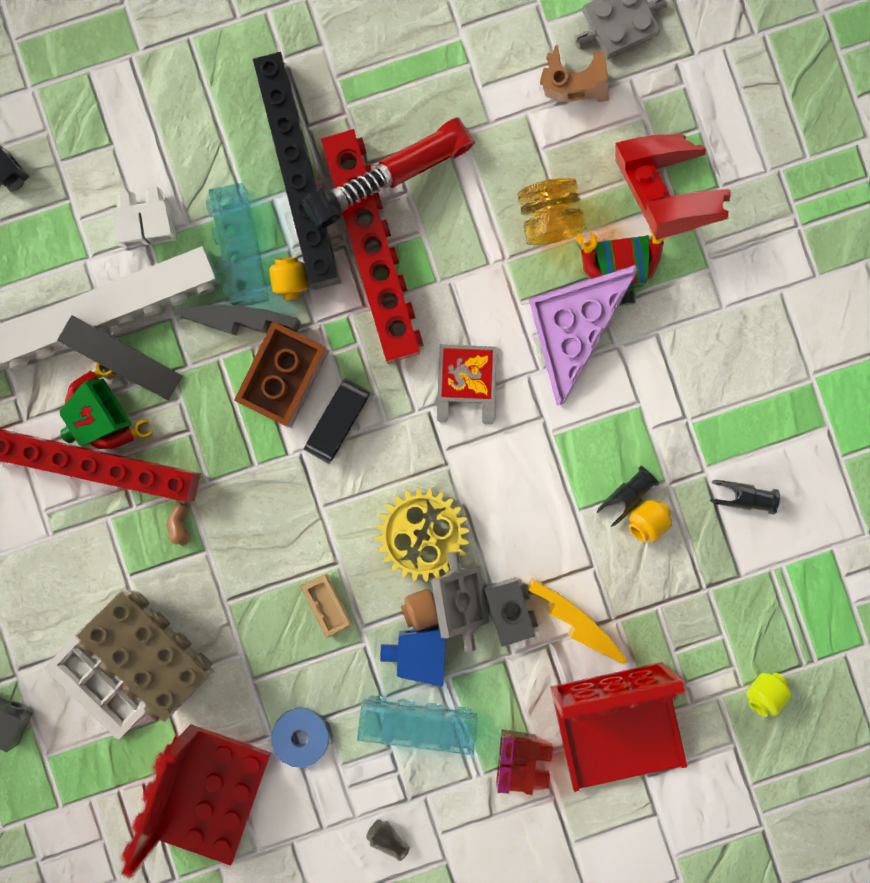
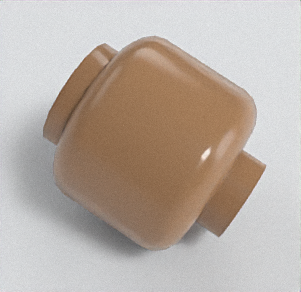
M424 589L405 597V604L401 606L408 628L413 626L419 632L439 625L434 594L431 590Z

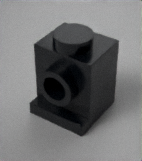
M0 145V186L4 185L10 192H15L24 185V181L30 176L11 153Z

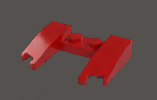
M684 134L651 135L615 143V160L656 241L726 220L729 216V211L723 209V201L730 202L731 192L729 189L697 191L671 196L657 169L703 156L706 152L704 146H696L687 141Z

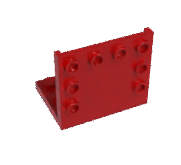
M663 662L550 686L574 792L580 791L579 789L680 766L681 768L688 767L673 700L678 697L677 694L686 693L684 682Z
M192 724L180 736H175L172 743L167 744L164 752H160L152 768V771L156 772L154 781L147 784L142 796V801L146 802L143 812L137 813L131 827V831L135 832L132 842H127L121 855L120 861L125 862L121 875L133 879L159 841L231 866L272 752Z

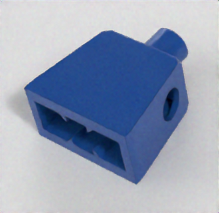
M439 626L419 632L415 629L399 631L398 645L381 644L380 662H397V677L443 686L445 638H441Z

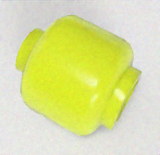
M776 672L773 674L760 673L747 689L749 706L763 717L779 715L792 698V693L787 686L789 682Z

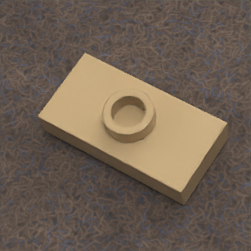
M328 573L300 586L326 639L353 625Z

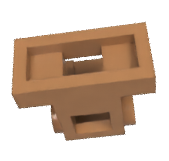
M555 45L553 53H547L546 60H548L547 65L549 67L543 69L540 79V85L543 86L545 97L560 102L597 98L598 102L609 101L605 51L593 53L594 59L584 71L570 73L561 66L558 45Z

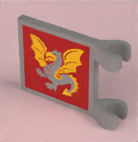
M440 344L437 399L438 422L448 421L449 402L483 403L482 422L484 424H493L495 420L497 347Z

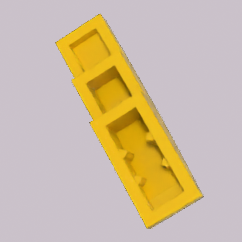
M531 577L527 589L551 602L547 611L550 615L571 625L568 635L572 639L625 664L627 659L608 635L581 609L555 590Z

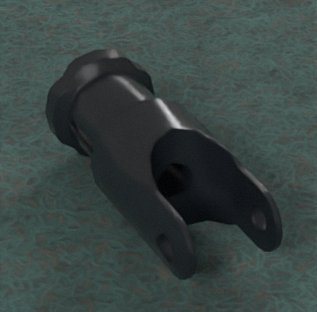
M642 465L638 468L639 472L629 482H623L598 508L597 513L612 500L620 499L624 501L625 510L613 522L611 527L621 522L642 501L641 497L653 485L658 486L660 484Z
M724 480L712 481L715 485L731 488L735 492V500L710 499L711 503L743 510H751V508L768 511L772 515H775L780 503L778 489L767 491L756 489L754 485Z

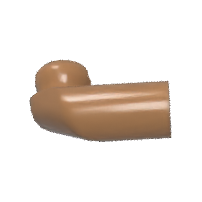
M177 501L166 526L170 541L175 545L184 546L189 543L191 538L190 533L184 530L182 523L190 507Z

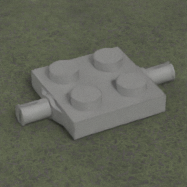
M594 0L583 5L582 12L588 22L589 30L575 35V42L580 48L589 42L595 41L602 51H605L606 58L610 59L659 36L660 28L653 17V13L666 8L667 0H651L649 2L647 0Z
M454 551L447 553L450 570L443 576L431 579L441 638L462 635L464 652H471L476 650L474 631L490 622L480 566L462 568L460 552Z

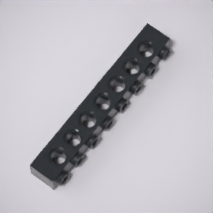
M281 52L253 58L309 284L313 290L340 284L341 280L328 229L317 230L301 204L309 194L317 190L283 56Z

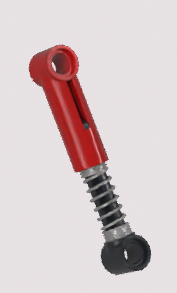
M459 117L451 119L435 133L381 160L376 169H371L370 173L365 172L364 176H358L357 180L352 179L350 184L344 183L343 188L339 186L333 190L320 188L309 194L301 204L317 230L325 229L338 221L342 216V212L348 209V205L353 206V202L360 203L361 198L367 199L368 194L373 196L374 191L380 192L382 187L385 189L388 187L394 188L448 158L455 159L470 150L475 141Z

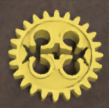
M417 487L416 496H412L408 490H405L406 499L404 500L396 495L394 498L397 505L393 506L387 503L385 506L390 513H380L379 515L385 521V524L376 525V528L383 531V534L376 536L375 540L384 541V545L378 548V552L387 551L388 553L383 562L393 560L394 564L391 571H395L400 567L402 568L401 577L404 578L408 572H411L413 581H416L418 574H422L424 581L427 582L429 573H433L436 578L439 577V570L441 569L447 573L450 570L447 553L459 551V555L464 556L465 552L459 547L469 543L468 540L461 537L462 534L469 532L468 528L460 526V524L467 520L466 517H457L461 507L458 506L453 509L450 507L453 498H449L445 502L442 501V491L436 497H433L432 488L428 489L426 495H422L420 487ZM429 500L430 505L434 509L445 508V510L437 514V520H446L450 525V529L446 534L439 535L433 530L434 522L431 521L427 529V534L430 535V538L422 540L418 551H421L426 546H433L438 554L432 561L423 559L421 554L418 555V568H416L411 560H399L408 554V548H399L395 544V537L402 533L407 534L411 538L410 547H414L418 537L414 531L422 529L426 518H423L418 523H413L408 519L407 512L412 507H418L423 513H426L428 506L426 501Z

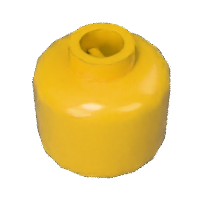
M298 257L275 259V264L269 267L272 292L282 295L283 300L300 298V292L308 289L309 284L305 264L298 261Z
M645 500L629 515L630 525L628 527L630 532L641 542L655 543L672 527L671 510L661 501Z

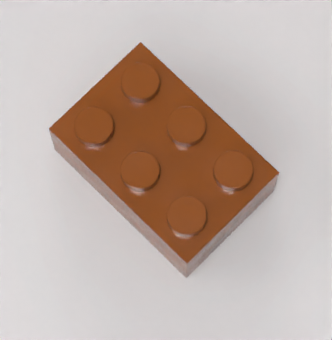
M273 321L234 401L292 428L329 350L325 346Z

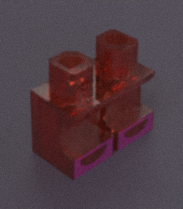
M501 729L496 776L497 793L509 794V791H518L533 795V789H549L550 772L549 770L536 769V760L551 762L553 754L552 743L537 740L535 734Z

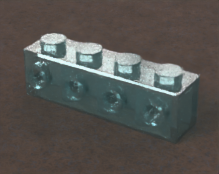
M243 183L208 189L210 199L206 200V206L209 216L214 217L215 227L212 228V236L215 245L220 247L221 255L217 256V262L220 272L225 273L226 284H223L226 301H230L233 306H248L270 301L247 188Z

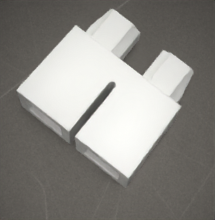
M159 187L145 189L146 203L137 204L134 192L127 191L117 194L118 207L112 208L116 243L124 249L150 245V243L159 244L178 241L171 216L172 207L166 202L163 191Z

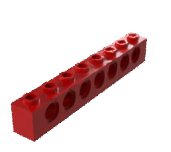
M354 129L321 138L335 188L338 186L343 188L344 183L350 184L352 179L357 180V177L364 176L365 172L370 173L371 165L365 166L362 158L363 155L367 154L363 138H356ZM347 160L357 162V165L352 170H345L342 168V165ZM376 192L373 196L368 194L367 199L361 198L360 203L355 201L353 206L348 205V209L344 210L342 214L387 364L420 355L419 347L424 346L419 329L414 331L411 320L416 317L411 302L405 303L402 292L408 290L403 274L397 276L394 265L399 264L395 247L389 248L386 238L390 237L391 233L387 219L382 221L380 219L378 210L383 209L379 192ZM363 214H369L373 217V221L369 225L364 226L358 223L359 217ZM377 241L382 246L377 253H369L366 250L367 244ZM385 268L390 272V275L386 280L378 281L374 278L376 270ZM392 295L398 299V303L394 308L387 309L382 306V301L386 296ZM394 323H402L406 326V332L402 336L396 337L390 333V328Z
M0 429V461L183 502L195 501L201 473Z

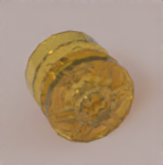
M574 178L545 180L523 188L517 193L518 203L522 204L520 214L534 216L523 223L527 244L544 245L576 237L587 230L583 210L570 208L581 200L580 195L574 193L578 190L577 180Z

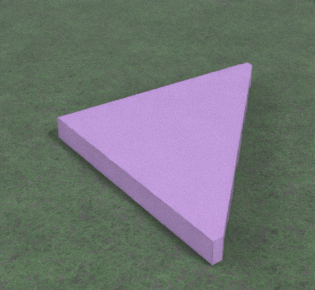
M636 265L529 299L556 405L564 404L637 274L638 267Z

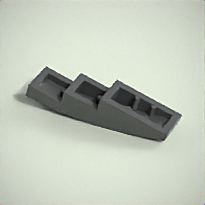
M204 305L177 308L176 315L184 319L237 336L240 325L267 334L273 321L294 332H298L301 323L296 317L270 310L243 306Z
M71 315L57 339L60 343L166 400H169L182 378L181 374Z

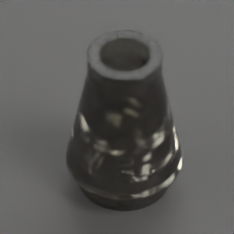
M378 819L367 832L366 839L370 842L369 845L394 857L398 861H402L407 856L410 847L402 840L388 821L384 822Z

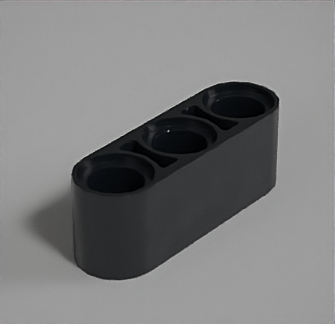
M345 378L309 437L304 450L330 464L371 392Z

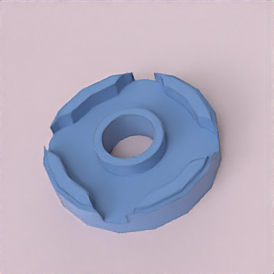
M294 708L285 712L277 720L271 734V745L275 755L283 763L292 767H307L315 764L324 755L329 744V729L326 721L309 708ZM298 730L306 732L308 742L305 744L296 743L293 739V733Z

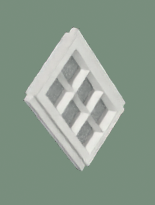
M75 635L47 664L44 670L119 741L146 713L144 710L146 704L138 697L135 700L132 699L122 689L124 683L117 676L114 678L108 676L100 667L103 662L95 654L92 657L87 655L79 647L78 644L81 641Z

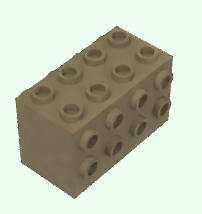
M121 591L76 635L81 641L78 645L90 657L95 654L103 662L100 665L102 670L111 678L117 676L124 683L122 689L132 699L135 700L138 697L146 704L144 707L145 712L152 719L157 721L160 718L165 722L215 672L211 668L213 664L201 652L197 654L190 647L192 643L181 632L175 633L169 627L171 622L159 611L157 613L148 606L150 602L139 591Z

